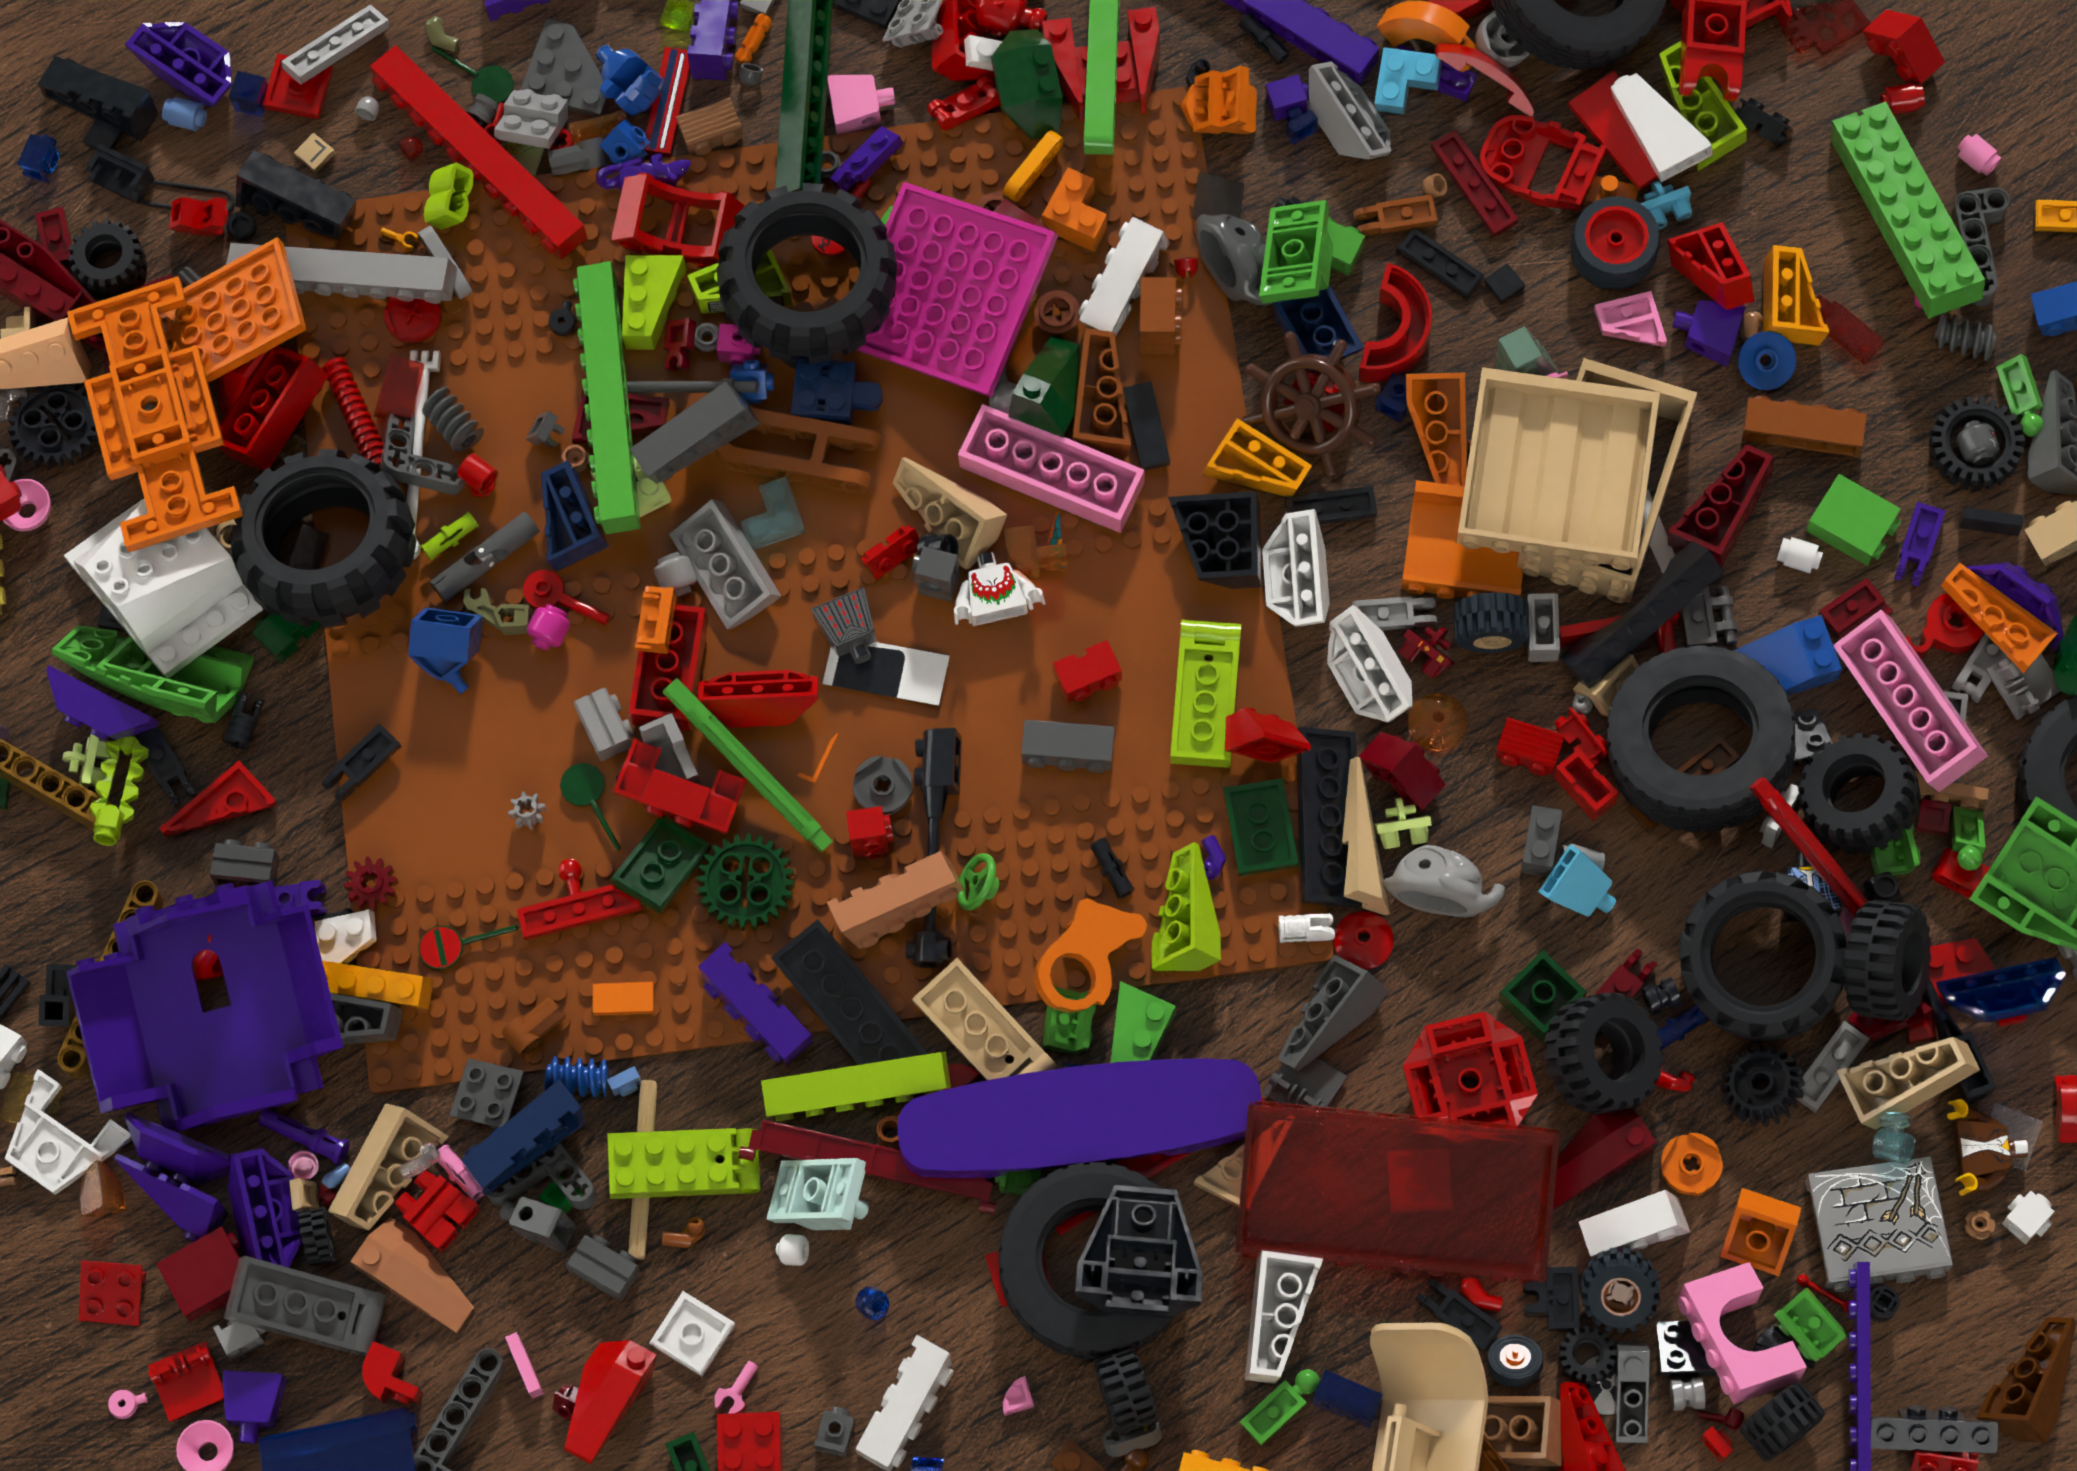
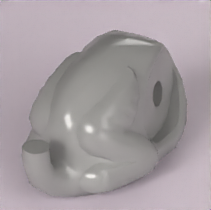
M1425 845L1411 851L1400 861L1393 876L1385 878L1383 882L1385 890L1398 901L1413 909L1462 918L1474 917L1496 906L1505 891L1503 885L1494 884L1492 891L1488 895L1482 894L1483 877L1475 864L1464 855L1453 850L1433 845Z

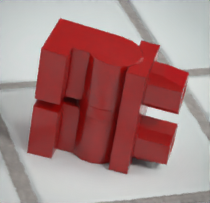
M423 1170L414 1183L424 1193L416 1201L405 1191L395 1201V1205L403 1214L405 1222L442 1254L459 1235L457 1229L446 1219L448 1218L463 1230L477 1215L480 1208L476 1202L465 1196L441 1175L436 1177L430 1172Z

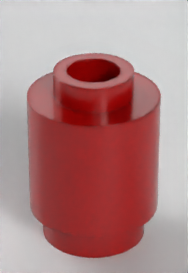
M1914 83L1885 87L1884 93L1880 94V103L1886 102L1893 115L1918 111V108L1925 105L1924 91L1921 84L1915 85Z

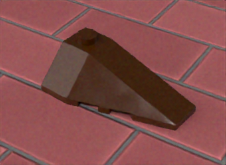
M2046 1318L2025 1345L2027 1350L2017 1364L2011 1362L2006 1370L2009 1374L1999 1386L1994 1384L1988 1391L1977 1416L1978 1420L1996 1421L1999 1425V1431L2019 1441L2047 1443L2059 1414L2076 1327V1320L2074 1318Z

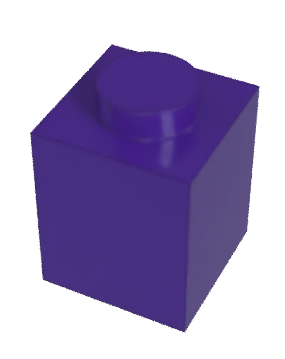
M1298 74L1265 84V98L1273 120L1277 121L1307 112L1309 88L1306 83H1301Z

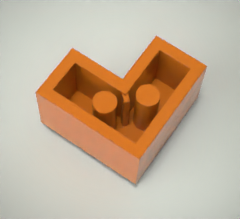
M1068 167L1042 214V223L1056 232L1059 237L1093 252L1096 251L1108 229L1107 214L1088 206L1095 193L1094 178Z

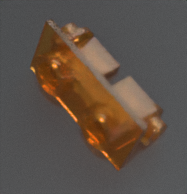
M618 110L613 113L569 123L574 145H577V142L602 137L604 141L618 124L627 119L625 111Z

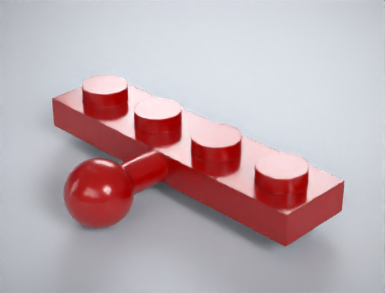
M565 859L559 864L558 875L563 881L567 882L569 896L517 909L523 938L524 940H529L641 911V903L613 885L581 892L578 879L582 874V867L575 859Z

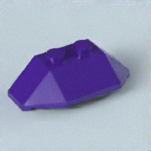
M186 22L142 23L125 43V46L155 76L194 102L215 107L232 86L229 51Z
M2009 562L1967 566L1972 572L2056 631L2057 635L2048 646L2055 651L2058 649L2064 638L2057 596L2053 594V591L2047 585L2035 582L2023 568L2017 565L2013 566Z
M50 665L46 669L57 710L66 714L64 720L79 728L83 723L92 727L90 734L106 741L108 736L117 740L155 728L159 724L158 720Z
M127 1111L125 1120L137 1154L145 1163L144 1166L150 1168L155 1174L159 1175L164 1171L173 1175L171 1179L181 1185L182 1183L187 1185L192 1183L197 1186L229 1175L231 1155Z
M262 1148L231 1155L228 1192L239 1242L245 1256L289 1268L302 1244L299 1212L292 1210L289 1181L294 1179V1175Z

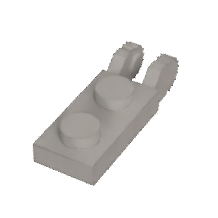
M1411 596L1352 601V605L1356 606L1382 631L1412 629L1414 626L1424 628L1438 624L1437 616L1435 615L1414 616L1413 609L1428 610L1434 608L1436 601L1431 597L1412 598Z

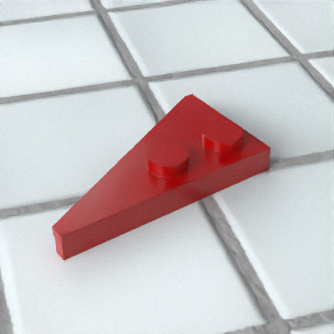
M237 761L164 823L159 830L165 837L275 807L278 803L240 761Z

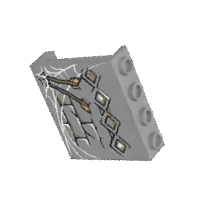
M1931 1156L1808 1174L1805 1185L1807 1193L1811 1195L1827 1278L1825 1289L1834 1288L1835 1292L1852 1290L1853 1288L1848 1287V1270L1853 1269V1264L1856 1262H1870V1288L1884 1285L1886 1280L1896 1279V1283H1907L1914 1281V1276L1927 1275V1279L1940 1278L1945 1276V1272H1948L1952 1267L1953 1263Z

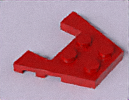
M1976 938L1930 947L1929 977L1943 1006L1990 997L1998 1027L2024 1023L2027 1018L2022 1008ZM1923 995L1922 1002L1929 1006L1925 996ZM1932 1017L1909 1026L1908 1044L1936 1039L1937 1035Z

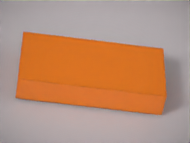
M653 981L593 984L594 1016L655 1014Z

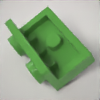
M1913 825L1909 830L1903 829V837L1897 842L1894 839L1888 842L1889 847L1880 850L1879 847L1872 849L1873 852L1870 853L1875 875L1884 872H1891L1893 876L1910 874L1920 865L1921 855L1918 846L1915 845Z
M1054 986L1060 995L1071 1000L1084 999L1089 992L1088 990L1079 993ZM1093 1004L1084 1011L1074 1013L1055 1010L1047 1005L1042 1047L1072 1055L1087 1051L1093 1039L1091 1025L1092 1017L1096 1011V1004Z
M1805 1288L1783 1309L1778 1310L1774 1314L1778 1319L1776 1324L1779 1329L1787 1336L1792 1335L1799 1343L1797 1348L1806 1359H1813L1815 1362L1826 1357L1849 1335L1808 1288Z

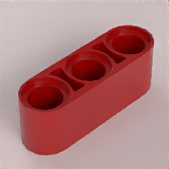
M1945 848L1931 873V877L1937 883L1970 899L1990 867L1981 863L1975 870H1965L1958 863L1957 857L1959 852L1952 851L1951 848Z

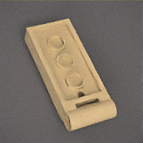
M958 958L950 963L912 999L913 1003L985 1080L1059 1068ZM1007 1057H1012L1014 1061L1013 1063L1008 1064L1005 1062V1059Z

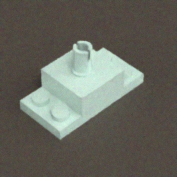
M858 1158L781 1161L766 1219L774 1223H796L811 1230H851L854 1217L856 1219H863L869 1210V1203L859 1199L866 1171L864 1170L866 1162Z

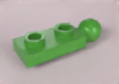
M2019 354L1998 365L1996 369L2011 414L2014 413L2017 416V420L2022 419L2020 423L2023 428V434L2033 437L2043 427V419L2034 413L2043 408L2028 359L2023 354Z
M1953 806L1950 813L1952 851L1959 852L1957 860L1963 869L1975 870L1981 865L1982 856L1986 848L1983 812Z
M1310 1369L1300 1371L1295 1378V1385L1293 1387L1286 1380L1283 1381L1240 1421V1425L1260 1446L1264 1445L1307 1405V1402L1301 1396L1303 1394H1312L1318 1389L1320 1385L1318 1374Z

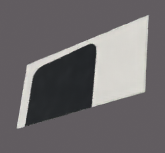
M874 642L867 645L871 658L864 663L856 664L851 653L837 656L832 647L830 648L822 684L939 706L949 655Z

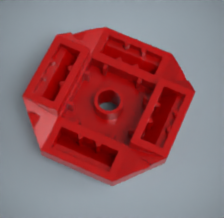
M1485 1011L1426 1025L1402 1066L1418 1126L1455 1145L1516 1131L1538 1097L1522 1036L1495 1020L1493 1016ZM1465 1077H1473L1478 1082V1085L1475 1088H1466L1461 1080Z

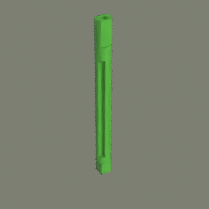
M678 678L663 690L662 693L806 841L809 840L820 853L833 842L821 829L822 826Z

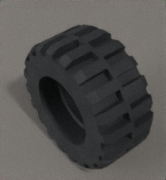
M1855 733L1854 738H1849L1848 735L1838 737V742L1832 744L1829 741L1824 744L1822 752L1818 753L1816 751L1810 757L1811 765L1804 766L1801 774L1805 780L1801 779L1798 785V791L1801 794L1799 797L1800 806L1816 835L1823 842H1827L1829 847L1835 850H1840L1842 847L1844 852L1849 854H1855L1856 850H1861L1862 854H1869L1876 847L1883 850L1889 847L1887 843L1894 839L1897 842L1903 837V829L1909 830L1914 823L1911 816L1918 814L1920 805L1917 800L1921 798V791L1917 784L1918 779L1904 753L1899 751L1897 746L1891 741L1884 742L1881 736L1874 734L1867 738L1865 733ZM1863 775H1874L1885 780V787L1880 798L1867 809L1850 813L1834 808V801L1838 791L1851 779Z
M1878 900L1869 901L1856 912V918L1851 922V930L1846 939L1847 947L1844 950L1845 965L1843 967V976L1845 977V982L1843 983L1844 991L1847 992L1846 999L1850 1004V1008L1859 1016L1904 1021L1917 1012L1916 1008L1920 1007L1922 996L1925 995L1927 988L1926 982L1929 979V964L1931 962L1930 947L1932 946L1931 938L1929 937L1930 927L1926 922V915L1916 905Z
M1607 992L1577 998L1569 1001L1568 1005L1562 1006L1557 1011V1017H1553L1548 1028L1551 1031L1546 1033L1544 1041L1547 1044V1050L1544 1051V1060H1548L1549 1068L1546 1069L1548 1076L1553 1077L1555 1082L1553 1086L1556 1091L1564 1094L1562 1098L1570 1105H1575L1580 1111L1600 1114L1632 1108V1106L1642 1103L1646 1096L1652 1093L1655 1088L1653 1082H1658L1661 1074L1659 1065L1663 1064V1055L1660 1054L1662 1041L1656 1034L1658 1028L1654 1021L1649 1020L1650 1014L1645 1008L1638 1007L1639 1003L1631 997L1626 998L1620 993ZM1598 1029L1606 1036L1612 1049L1613 1065L1609 1077L1600 1069L1595 1057L1594 1041Z

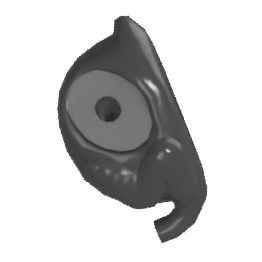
M1201 214L1196 220L1198 252L1208 271L1215 279L1217 286L1233 301L1242 299L1255 305L1267 306L1273 304V302L1262 304L1259 297L1258 289L1261 284L1266 244L1257 227L1248 221L1228 214L1215 216Z

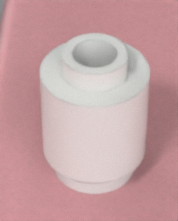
M1793 537L1791 540L1783 538L1777 561L1783 562V566L1810 574L1812 568L1818 570L1823 553L1817 551L1819 547L1817 544Z

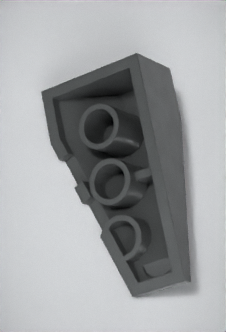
M2054 370L2050 372L2042 401L2043 408L2039 412V416L2043 419V427L2037 435L2033 436L2029 449L2027 475L2033 484L2046 493L2077 494V399L2073 383Z
M1336 955L1331 958L1312 986L1316 991L1310 1003H1304L1301 1009L1304 1016L1300 1024L1292 1028L1278 1057L1281 1063L1298 1072L1373 1014L1389 991L1368 971Z

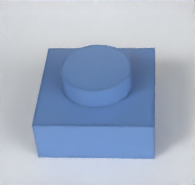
M634 1066L607 1079L614 1096L618 1094L626 1096L638 1089L637 1085L640 1084L641 1079Z

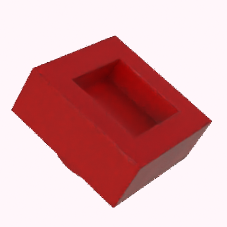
M1713 1426L1700 1439L1720 1463H1723L1733 1452L1730 1438L1722 1430L1717 1432Z

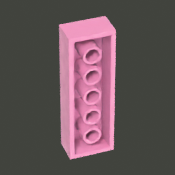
M982 404L958 453L960 468L1116 532H1122L1145 483L1144 469L1068 438H1062L1008 417L1009 414Z
M1879 610L1833 645L1926 782L1938 792L1945 789L1988 757L1894 620L1884 611Z

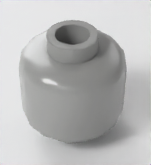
M675 552L657 560L659 565L654 568V574L660 587L674 588L677 598L692 592L690 586L696 583L697 575L688 556Z

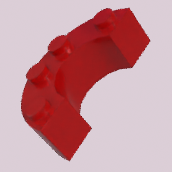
M1391 263L1386 264L1380 287L1379 303L1390 307L1397 314L1400 326L1387 339L1378 342L1366 341L1359 367L1358 381L1384 382L1405 374L1420 361L1429 343L1432 323V309L1429 297L1424 287L1412 274Z

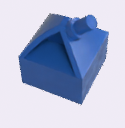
M425 607L411 620L409 657L429 675L438 680H445L447 684L451 683L458 693L462 694L469 686L460 676L461 671L459 669L467 664L480 650L483 615Z

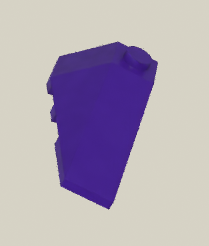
M118 1153L114 1157L127 1174L185 1233L183 1237L193 1243L223 1225L229 1213L217 1199L185 1183L180 1185L165 1174L160 1173L157 1177L153 1175L154 1171Z

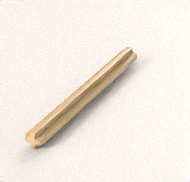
M642 1080L640 1082L637 1132L654 1131L657 1097L656 1081ZM650 1197L632 1198L628 1253L637 1260H644L646 1257Z

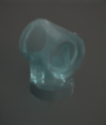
M1900 1112L1880 1114L1879 1124L1885 1128L1878 1130L1874 1137L1872 1147L1874 1157L1895 1163L1908 1164L1915 1151L1914 1136L1904 1133L1905 1128L1911 1124V1117Z

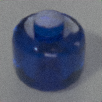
M869 1286L863 1288L855 1299V1306L858 1312L870 1320L881 1319L889 1310V1298L877 1287Z

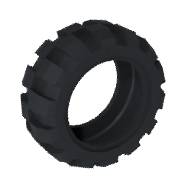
M803 183V190L788 192L787 186L784 185L765 192V200L758 205L754 201L749 202L734 217L735 225L724 232L718 250L717 280L720 301L728 320L735 322L738 327V334L754 348H760L762 345L769 349L770 357L793 362L794 356L809 357V364L831 361V354L840 350L845 355L850 354L866 344V336L870 332L879 331L890 313L889 306L891 300L895 297L897 263L894 244L888 240L886 226L875 211L869 209L865 211L861 207V199L842 189H839L836 195L825 192V184ZM814 235L824 237L846 249L855 260L860 273L852 290L835 305L813 312L793 311L770 300L759 288L754 278L758 264L772 247L781 241L795 236Z
M319 449L318 456L306 457L303 452L284 458L283 460L286 465L274 472L268 467L253 481L252 486L255 490L253 494H243L240 501L243 516L234 519L237 525H233L230 533L231 554L236 561V569L246 588L250 590L254 600L268 613L277 616L281 614L284 621L306 627H311L313 621H320L321 626L325 628L346 625L345 618L360 613L363 619L380 608L378 600L385 594L393 597L404 582L406 573L403 567L411 566L417 541L413 534L415 522L410 508L394 478L390 474L381 471L379 464L355 453L350 459H347L345 452L339 449ZM332 507H345L360 511L370 517L369 527L361 544L352 554L337 564L317 570H301L286 566L278 561L279 548L287 532L299 520L315 511Z

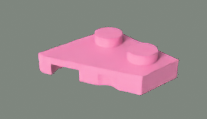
M1651 291L1595 304L1594 311L1603 336L1661 347L1666 346L1667 339Z

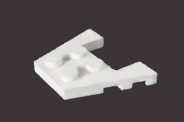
M38 1069L5 1160L56 1195L132 1141L130 1132L110 1119L92 1144H88L45 1114V1109L61 1090L62 1086Z

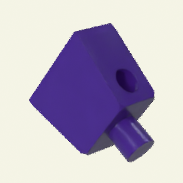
M1700 300L1697 303L1694 315L1677 310L1672 327L1688 332L1685 344L1687 349L1728 367L1746 306L1742 305L1726 310L1717 302Z
M223 1370L225 1419L231 1426H240L239 1443L257 1444L259 1428H274L287 1385V1379L283 1374Z

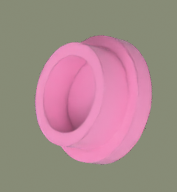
M307 1150L295 1152L288 1161V1170L293 1173L295 1179L309 1180L316 1175L319 1169L317 1157Z

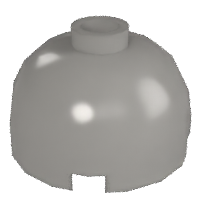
M1492 11L1480 23L1475 35L1476 49L1507 68L1516 66L1529 53L1519 46L1520 44L1512 39L1506 32L1504 25L1502 26L1495 13L1496 11Z

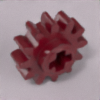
M367 856L365 865L361 866L359 862L355 861L356 871H346V875L351 882H346L343 886L346 891L350 892L348 894L350 902L358 900L357 904L361 910L366 907L367 903H369L373 911H376L378 902L387 907L388 901L386 896L396 897L397 895L391 886L399 884L397 877L392 876L394 869L391 865L384 868L385 864L382 858H379L376 864H373L370 857ZM370 880H373L376 884L372 888H369L366 884Z

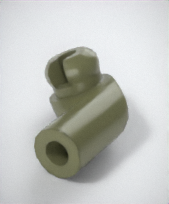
M434 16L428 19L425 24V31L430 43L433 46L456 53L460 46V39L445 34L442 25L444 22L440 17Z

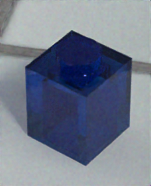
M237 71L229 94L235 111L262 117L265 110L262 104L268 87L265 77Z

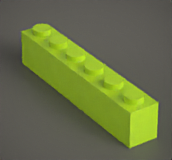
M946 1052L761 1080L766 1117L775 1116L776 1122L794 1119L793 1113L805 1111L806 1117L823 1115V1108L835 1106L836 1112L854 1110L853 1103L865 1102L866 1108L884 1105L883 1099L895 1097L896 1103L906 1102L914 1099L913 1094L925 1092V1095L951 1088Z

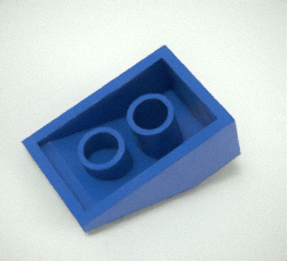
M1822 615L1793 623L1735 649V651L1745 654L1748 658H1753L1765 666V669L1769 670L1779 680V685L1783 686L1787 695L1838 681L1842 670Z

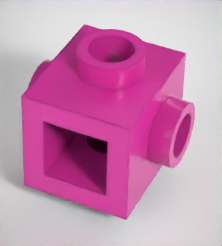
M735 323L720 324L717 343L719 362L738 365L743 364L747 360H754L755 354L760 355L761 347L754 348L738 334V327Z

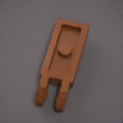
M1431 194L1380 202L1373 206L1358 208L1353 212L1354 218L1359 221L1372 219L1377 216L1378 222L1363 224L1356 228L1365 237L1376 235L1379 232L1384 234L1413 229V227L1422 228L1438 225L1434 198Z

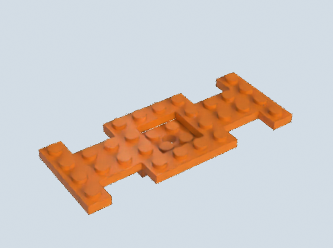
M179 276L67 312L72 335L76 341L102 333L110 361V373L85 380L84 383L109 479L112 481L138 472L148 514L120 522L125 547L129 553L243 516L238 494L234 486L206 494L196 454L224 445L197 345L173 353L169 352L160 314L187 306ZM148 403H158L153 410H144Z

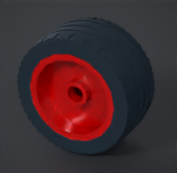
M1621 196L1601 198L1588 205L1578 217L1571 238L1572 260L1579 274L1586 281L1594 284V286L1606 290H1623L1641 282L1652 270L1660 246L1659 228L1652 213L1641 203Z

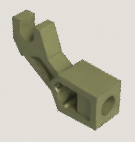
M481 588V596L478 599H472L473 592L471 589H464L463 603L470 614L483 615V621L501 631L503 635L528 634L527 626L533 616L529 605L501 604L497 608L492 605L486 588ZM506 616H514L513 622H505L503 619Z

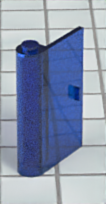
M403 1407L260 1437L259 1449L262 1471H416L411 1441L413 1431L418 1430L415 1412L409 1413L408 1408Z

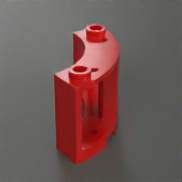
M638 173L635 176L624 178L611 241L639 255L644 250L649 254L684 256L685 262L698 263L697 268L704 269L719 262L718 250L724 232L733 228L735 225L734 217L745 205L735 199L734 195L729 192L701 193L684 190L658 181L651 174ZM647 194L673 202L665 240L639 229ZM690 206L719 210L711 246L682 244Z

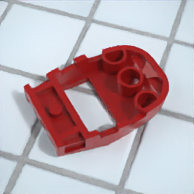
M1510 115L1497 121L1489 131L1481 149L1480 161L1484 171L1496 186L1538 206L1582 211L1584 201L1603 159L1607 156V146L1601 144L1600 148L1586 142L1585 135L1577 131L1575 133L1562 128L1560 123L1551 120L1549 123L1535 121L1534 117ZM1549 143L1573 150L1554 194L1547 193V195L1529 189Z

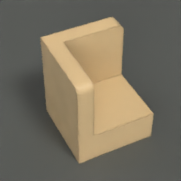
M30 306L24 307L23 316H10L6 318V329H1V338L36 328V316Z

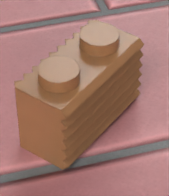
M730 97L676 116L678 128L689 154L705 155L716 146L721 144L724 146L733 145L739 138L743 137L742 126Z

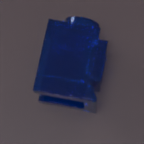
M30 134L17 162L18 166L24 168L23 176L50 184L49 174L53 173L60 158L55 139L47 135L39 137Z

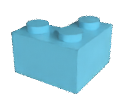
M1383 47L1374 102L1376 111L1405 115L1409 87L1438 91L1442 60L1436 57V54Z

